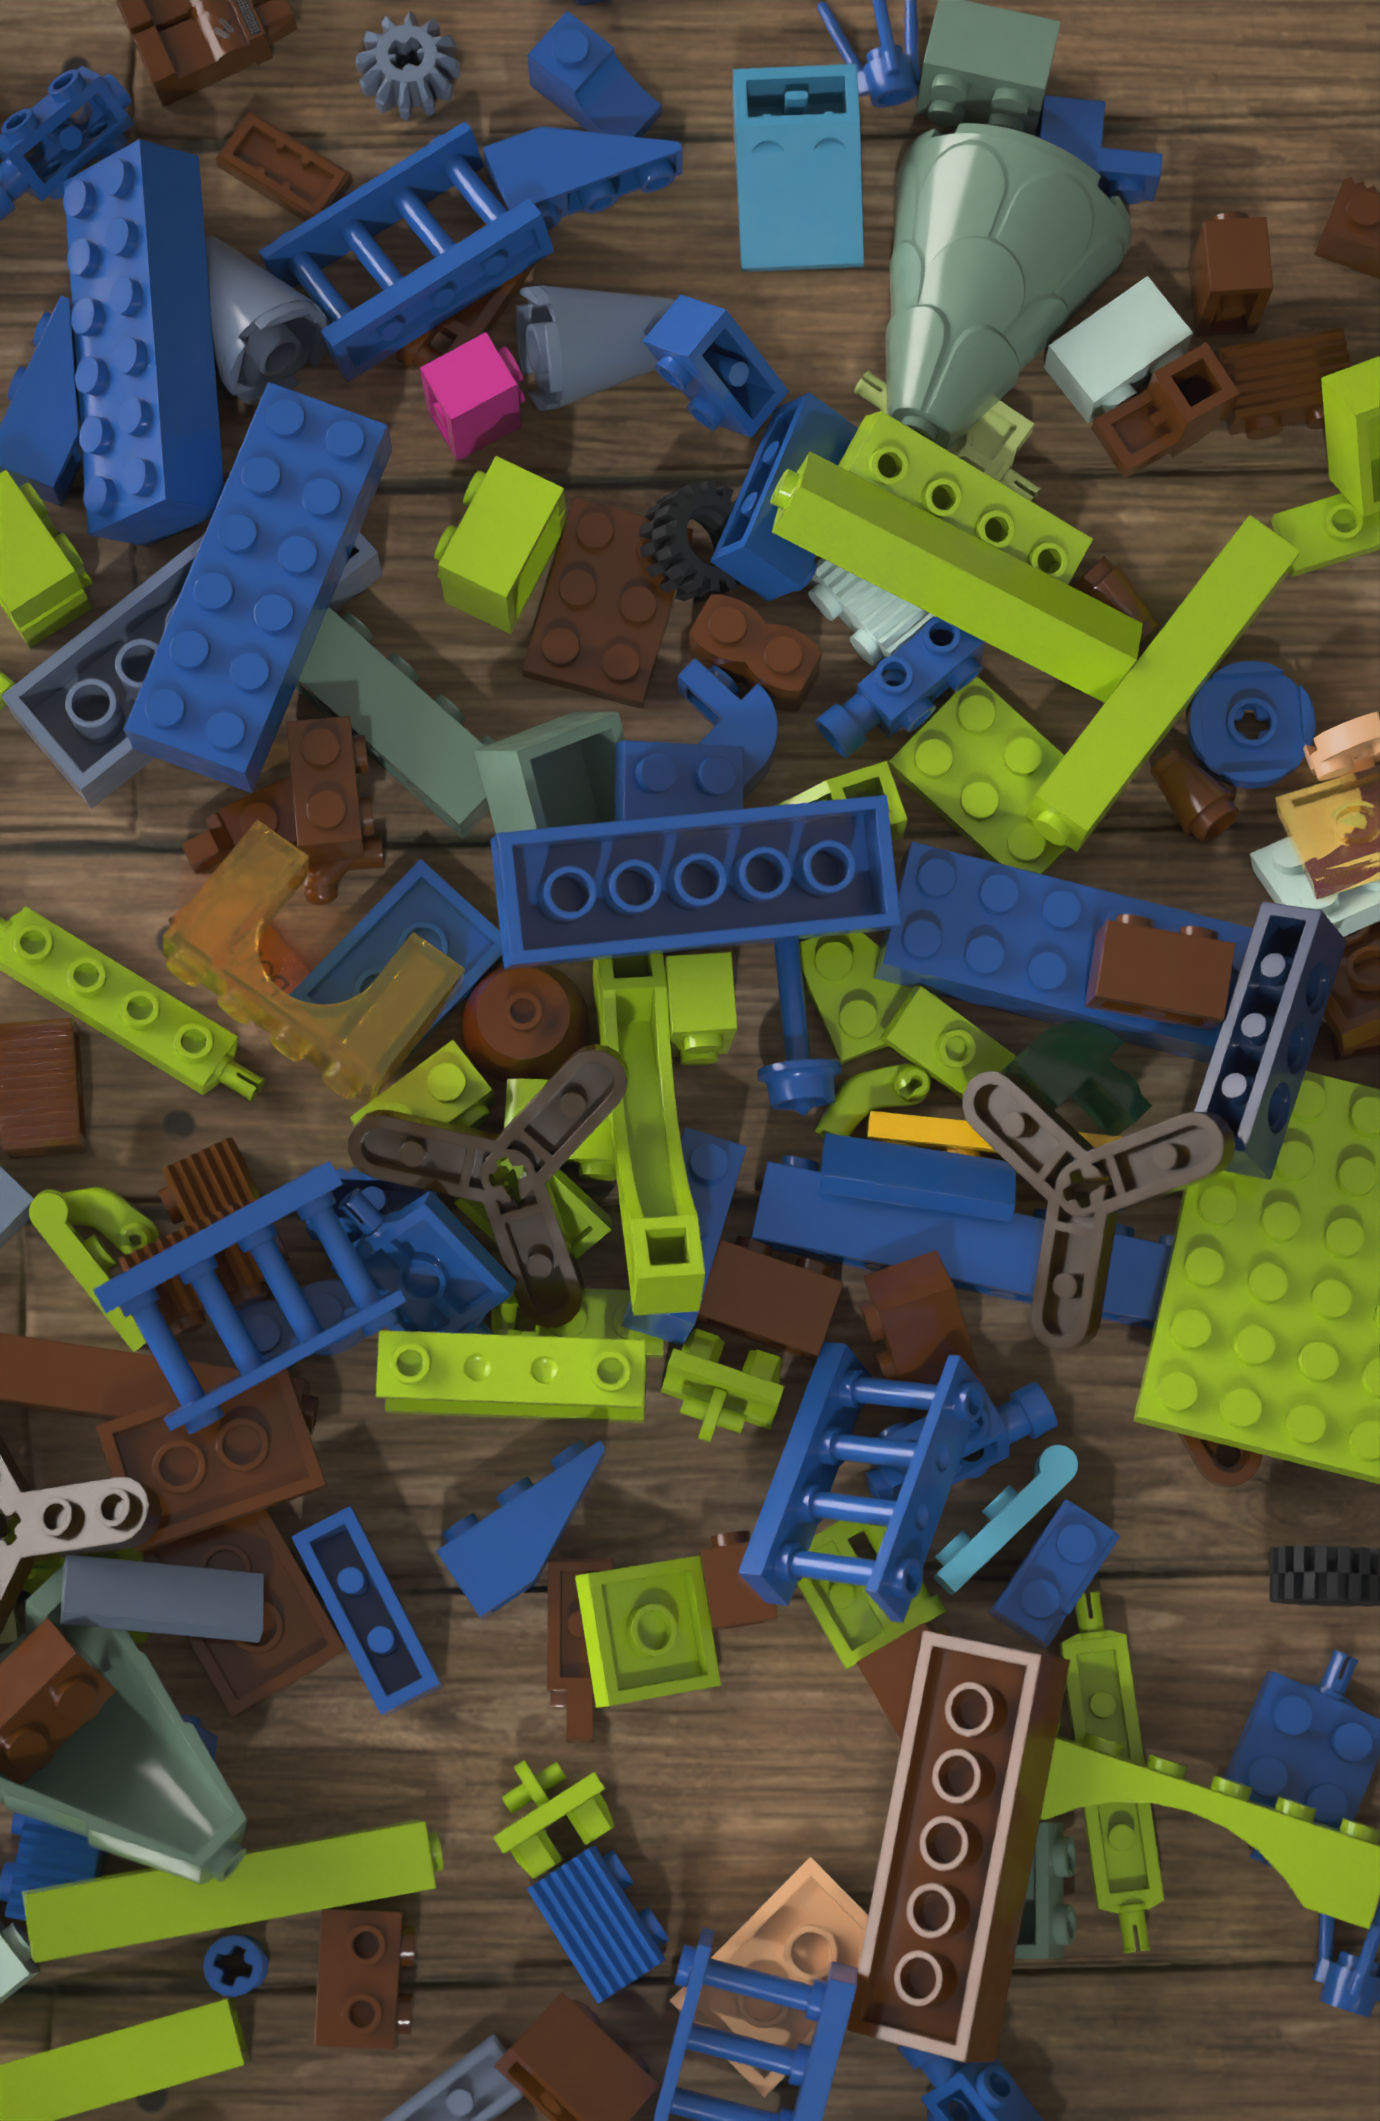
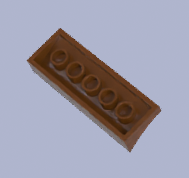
M923 1630L859 1963L857 1987L850 2010L847 2031L962 2062H995L1068 1675L1069 1659Z

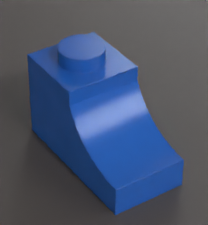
M568 11L563 14L528 54L530 86L588 132L642 137L662 115V104L646 92L628 73L614 53V47Z

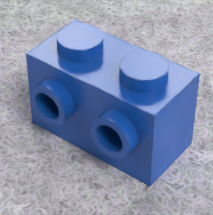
M680 294L642 341L658 360L655 365L657 373L671 386L682 390L690 400V403L687 405L689 413L708 429L716 430L720 426L752 438L789 392L726 309Z

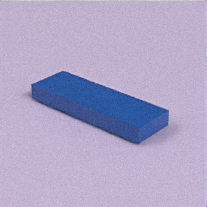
M825 1133L821 1153L819 1192L1011 1222L1016 1200V1170L1007 1161Z

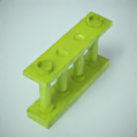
M379 1330L376 1398H385V1412L390 1414L644 1423L646 1340Z

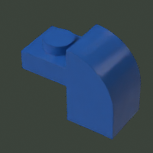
M1044 95L1039 118L1038 138L1066 150L1101 175L1097 186L1109 199L1119 196L1124 205L1138 204L1143 200L1154 201L1161 178L1163 154L1102 148L1106 101Z
M695 658L678 675V693L714 726L698 744L744 746V800L764 780L773 764L778 734L777 715L773 702L759 683L740 700L736 696L740 692L738 686L722 669L714 665L708 670Z

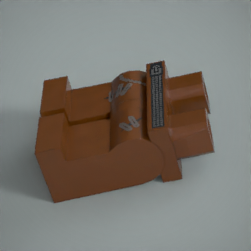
M116 0L162 107L246 69L254 62L256 65L273 59L269 45L298 29L287 0H262L255 4H252L251 0Z

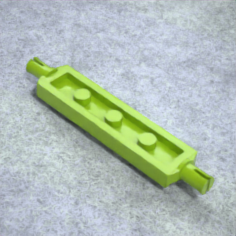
M25 906L22 911L12 916L8 921L0 917V971L201 1095H205L217 1087L220 1082L244 1096L250 1102L257 1097V1092L260 1093L266 1079L235 1062L238 1036Z
M1100 1591L1087 1594L1090 1619L1086 1593H1083L1075 1605L1079 1634L1059 1644L1061 1658L1070 1660L1065 1691L1072 1740L1083 1743L1086 1732L1123 1744L1124 1748L1121 1757L1145 1764L1127 1636L1119 1632L1105 1630ZM1111 1802L1082 1807L1096 1908L1119 1914L1123 1953L1136 1952L1133 1925L1135 1927L1138 1951L1151 1950L1145 1910L1164 1901L1151 1803Z

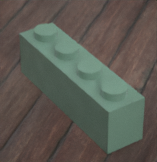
M328 607L295 690L326 718L350 716L352 736L365 735L367 754L461 839H464L490 812L474 750L496 741L487 735H484L479 741L462 726L466 718L450 700L441 694L432 699L416 685L420 677L404 659L395 653H392L387 659L370 644L374 636L358 618L349 612L341 618Z

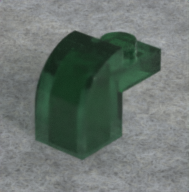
M1069 1021L1050 1027L1017 1053L1000 1070L1012 1072L1020 1077L1054 1110L1071 1096L1102 1130L1111 1136H1117L1130 1127L1152 1106L1141 1094V1089L1136 1080L1126 1071L1116 1068L1108 1059L1124 1042L1106 1028L1090 1022Z

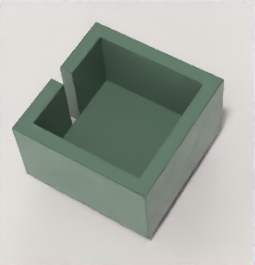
M938 0L923 62L916 114L927 116L931 122L943 127L954 128L963 123L989 124L1018 130L1035 136L1061 21L967 0Z
M575 711L474 750L496 834L615 822V745L617 742L626 740L619 712Z

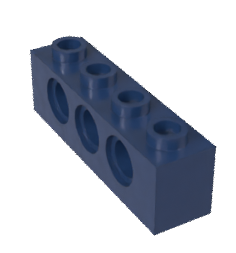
M1262 901L1194 1112L1217 1114L1231 1128L1234 1134L1235 1150L1232 1161L1224 1170L1226 1172L1268 1180L1272 1178L1347 943L1322 910Z

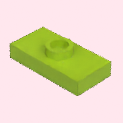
M1342 493L1276 513L1271 520L1275 533L1301 550L1289 571L1291 578L1380 550V511L1363 517Z
M922 986L913 987L880 1037V1040L916 1066L924 1069L928 1075L961 1099H963V1093L968 1083L978 1074L987 1071L1013 1072L1020 1061L1019 1057Z

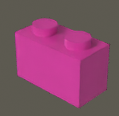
M487 332L420 367L427 412L457 462L521 428L519 405L525 402V398L518 382L523 380L522 373L509 349L505 346L497 350Z

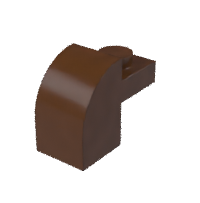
M1206 342L1154 371L1146 391L1094 419L1091 429L1123 479L1169 453L1172 458L1179 455L1208 435L1231 413L1240 392Z

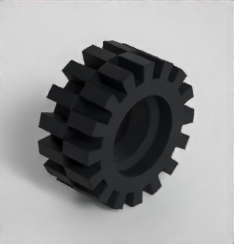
M697 481L655 501L657 505L649 508L644 515L650 522L640 526L639 536L650 539V543L640 547L641 557L652 556L655 564L647 567V572L651 578L662 574L664 579L658 587L665 593L677 589L675 599L685 602L693 598L694 603L708 600L711 594L721 595L737 588L741 584L713 563L706 564L702 562L692 551L687 537L689 520H695L703 526L710 536L714 554L736 500L730 501L734 492L733 489L726 485L716 489L715 481H705L700 484Z
M1327 1545L1270 1548L1269 1601L1304 1606H1380V1549L1350 1546L1333 1547Z

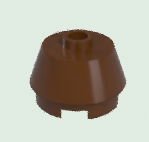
M504 965L492 970L474 986L466 1000L462 1014V1034L470 1056L484 1072L504 1083H507V1079L549 1080L572 1054L585 1046L589 1031L588 1010L581 992L570 978L549 965L504 969Z

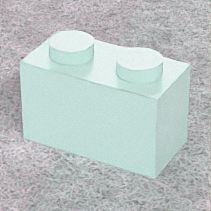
M1147 276L1050 344L1044 369L1085 421L1090 423L1104 412L1106 413L1137 396L1138 393L1135 390L1151 380L1154 371L1186 354L1193 332Z

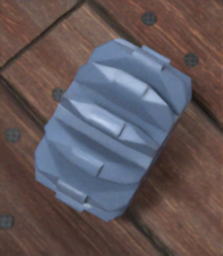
M409 11L404 19V25L396 26L394 21L385 15L381 22L383 34L366 31L363 43L367 51L360 52L356 56L357 71L363 74V77L360 79L361 91L366 97L376 96V107L381 111L382 115L398 105L400 117L406 122L412 115V107L420 106L421 110L431 117L435 112L433 98L450 102L453 96V86L450 82L458 80L460 77V63L453 58L456 54V43L451 36L440 37V24L436 22L435 18L422 27H418L416 15Z

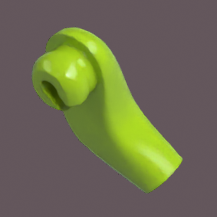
M908 1063L856 1074L845 1080L837 1089L835 1102L828 1105L815 1131L823 1139L825 1133L849 1137L870 1111L908 1107L921 1103L930 1090V1077L921 1067Z
M97 1186L62 1192L70 1202V1213L68 1216L70 1223L73 1226H89L98 1230L125 1255L143 1248L160 1238L158 1228L150 1218L119 1194L106 1187Z

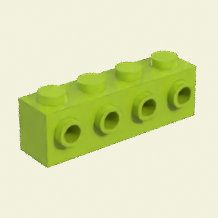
M883 411L865 415L838 465L1066 584L1070 583L1093 538Z

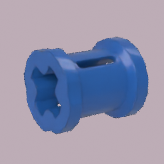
M236 1934L220 1938L210 1946L204 1958L203 1970L205 1978L213 1990L225 1996L235 1997L247 1994L253 1988L262 1985L268 1975L270 1962L259 1940L250 1935ZM240 1946L246 1950L244 1961L252 1965L253 1970L251 1975L239 1976L232 1983L227 1980L229 1969L220 1964L221 1957L223 1955L235 1954Z

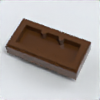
M252 111L248 112L215 158L218 168L305 222L339 201L353 183L352 173Z

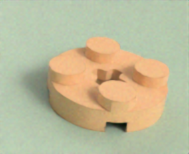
M1377 711L1337 725L1313 738L1316 747L1305 745L1303 748L1311 773L1317 775L1319 781L1339 777L1341 784H1349L1366 779L1377 773L1375 763L1380 762L1379 713Z

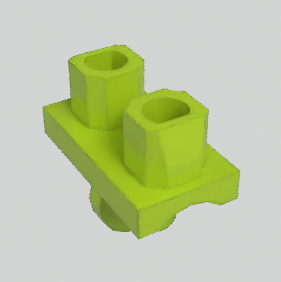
M693 1329L681 1350L673 1349L667 1365L661 1393L684 1400L680 1413L703 1421L698 1437L699 1440L711 1443L717 1426L741 1434L745 1422L771 1430L785 1387L779 1384L782 1359L779 1356L761 1350H749L742 1371L724 1366L718 1362L725 1342L718 1335L700 1329Z
M524 1759L513 1766L523 1783L501 1798L511 1814L533 1800L538 1808L493 1836L503 1854L511 1851L518 1864L535 1879L563 1861V1858L545 1831L553 1823L567 1815L585 1846L615 1827L608 1805L600 1794L606 1789L597 1774L593 1772L550 1800L546 1792L567 1779L561 1767L556 1761L534 1775Z

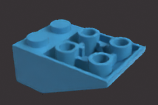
M857 64L733 69L732 109L741 272L864 267Z

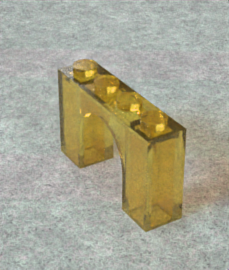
M257 819L163 935V957L167 959L165 965L174 976L185 984L196 987L198 983H201L219 996L217 1000L219 1006L236 1021L248 1025L252 1020L270 1033V1042L284 1056L295 1062H301L304 1058L324 1072L321 1076L322 1080L335 1093L348 1100H353L357 1096L368 1104L376 1098L461 989L465 968L415 932H412L374 982L362 993L349 1000L334 1004H312L295 999L283 992L266 974L259 958L258 944L268 925L307 878L309 856Z

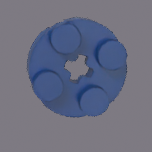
M1241 661L1224 666L1202 686L1191 704L1187 718V735L1190 747L1195 757L1201 763L1202 769L1217 781H1224L1231 786L1246 789L1263 788L1276 784L1296 771L1305 756L1303 748L1305 745L1310 746L1313 742L1316 719L1314 707L1308 693L1300 684L1297 687L1290 678L1283 675L1284 670L1273 664L1261 661ZM1245 710H1253L1256 720L1267 722L1268 730L1260 731L1255 740L1247 739L1243 732H1237L1234 723L1242 720Z

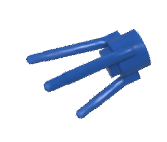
M872 0L881 46L867 53L868 63L864 68L827 2H819L817 10L846 64H857L859 97L870 95L872 106L885 108L903 104L918 95L917 86L921 82V71L918 62L916 0H905V54L902 47L894 43L886 0Z
M1380 1902L1360 1956L1341 1951L1338 1962L1333 1961L1335 1918L1320 1913L1318 1960L1312 1976V1980L1324 1984L1319 2000L1355 2014L1371 2017L1375 2001H1380V1965L1374 1961L1380 1945Z

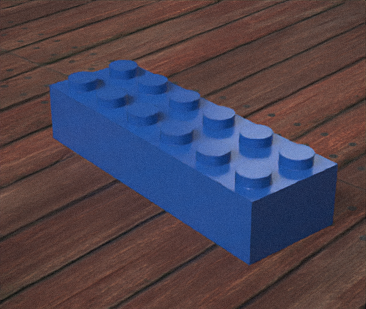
M139 139L64 181L63 207L66 212L67 265L71 280L73 309L71 324L75 338L77 367L75 382L79 396L81 425L79 441L83 454L85 483L83 499L87 512L88 535L149 547L212 518L224 489L199 156Z
M267 383L124 727V731L134 750L253 793L392 453L387 424L274 383Z
M887 795L497 833L490 840L504 969L888 930L901 925Z
M913 841L910 843L902 857L896 881L901 925L885 930L874 979L910 988L922 986L930 993L1210 1064L1223 1021L1212 1031L1085 1008L1096 933L1107 920L1116 921L1117 915L1132 914L1154 920V928L1179 933L1180 928L1183 926L1204 927L1218 932V940L1236 943L1225 1011L1226 1015L1254 928Z

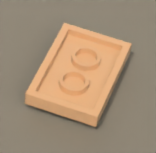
M809 1857L711 1958L813 1985L814 1979L827 1982L832 1961L859 1969L868 1914ZM702 1985L693 2019L694 2023L796 2049L798 2043L810 2046L816 2024L815 2021L805 2019V2011ZM682 1987L670 1999V2002L679 2011H681L687 1987ZM728 2060L764 2098L786 2076Z

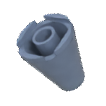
M205 236L215 368L225 388L233 396L237 395L243 403L251 405L260 402L268 382L292 390L300 384L294 375L308 361L315 368L323 359L327 346L320 330L330 325V320L323 313L320 306L218 237Z
M545 285L521 288L519 294L528 299V304L516 306L515 323L519 363L522 375H535L539 390L530 391L528 394L532 403L539 411L556 410L656 370L655 365L658 360L642 341L675 302L673 298Z

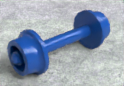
M810 938L762 943H774L786 1061L767 1065L757 1070L758 1081L765 1083L767 1086L770 1107L776 1110H795L803 1116L812 1108L835 1102L834 1081L835 1077L842 1073L840 1061L834 1059H811L799 949V941Z

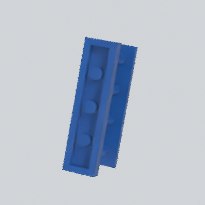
M466 121L447 133L437 136L425 147L298 227L281 234L274 242L259 251L268 272L292 288L300 283L328 317L331 324L320 331L335 367L347 382L554 252L543 215L530 198L507 211L476 174L478 170L484 167L472 128ZM453 186L458 189L486 224V226L457 244L424 205ZM402 218H404L435 257L405 277L373 238ZM350 251L356 255L383 290L353 310L321 271Z
M331 1161L323 1163L93 1289L105 1313L120 1307L125 1317L132 1315L180 1402L181 1407L165 1415L164 1421L170 1431L184 1424L188 1433L192 1434L223 1417L225 1414L220 1404L358 1328H361L366 1338L400 1319L395 1308L407 1302L402 1291L396 1288L384 1296H380L331 1206L337 1202L331 1191L343 1185ZM295 1210L301 1221L309 1219L358 1309L325 1328L321 1327L273 1239L274 1236L278 1235L273 1222ZM236 1242L243 1253L250 1251L299 1340L298 1343L265 1361L214 1269L219 1267L214 1254ZM176 1275H179L184 1285L192 1284L240 1372V1375L207 1393L201 1387L155 1301L160 1299L155 1287Z
M823 1343L738 1572L765 1603L789 1606L796 1584L802 1578L866 1586L865 1591L891 1621L904 1623L911 1600L920 1591L923 1578L922 1568L973 1423L981 1416L984 1406L985 1387L962 1357L949 1355L939 1384H924L872 1378V1375L847 1344ZM865 1404L929 1410L918 1443L851 1435L859 1411ZM845 1461L908 1468L897 1501L830 1493L839 1466ZM823 1519L884 1526L887 1527L876 1560L809 1551L818 1524Z
M702 1927L697 1947L686 1944L683 1946L674 1984L687 1988L653 2121H668L669 2113L697 2121H822L857 1987L858 1968L832 1961L827 1982L814 1979L813 1985L709 1958L715 1930ZM702 1985L805 2011V2019L816 2022L810 2046L798 2043L796 2049L694 2023L693 2019ZM688 2049L789 2076L788 2083L800 2086L794 2110L781 2107L780 2113H775L677 2087L685 2050Z

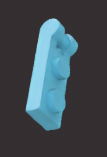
M1062 1445L1050 1446L1044 1450L1034 1464L1035 1479L1019 1494L1010 1485L1006 1487L982 1511L990 1522L973 1539L962 1530L935 1557L944 1567L933 1578L950 1596L958 1591L1074 1477L1078 1468V1461L1074 1452Z

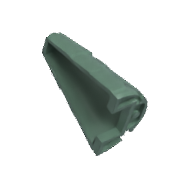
M959 124L955 134L941 135L934 128L917 137L909 145L894 179V252L890 261L891 319L886 331L887 414L948 451L1016 385L1019 372L1065 329L1066 322L1122 266L1123 258L1128 252L1132 238L1130 217L1119 196L1109 199L1097 186L1101 175L1076 156L1046 140L1018 130L989 124Z
M62 1565L26 1600L25 1632L0 1655V1664L48 1617L89 1655L117 1691L104 1703L100 1712L92 1720L84 1723L55 1752L53 1758L45 1767L35 1771L22 1785L14 1783L0 1770V1803L5 1804L6 1808L12 1812L85 1836L92 1847L201 1885L206 1884L213 1878H216L219 1882L224 1881L234 1872L245 1856L246 1849L240 1844L244 1838L247 1818L194 1725L182 1720L145 1653L139 1652L127 1630L60 1624Z

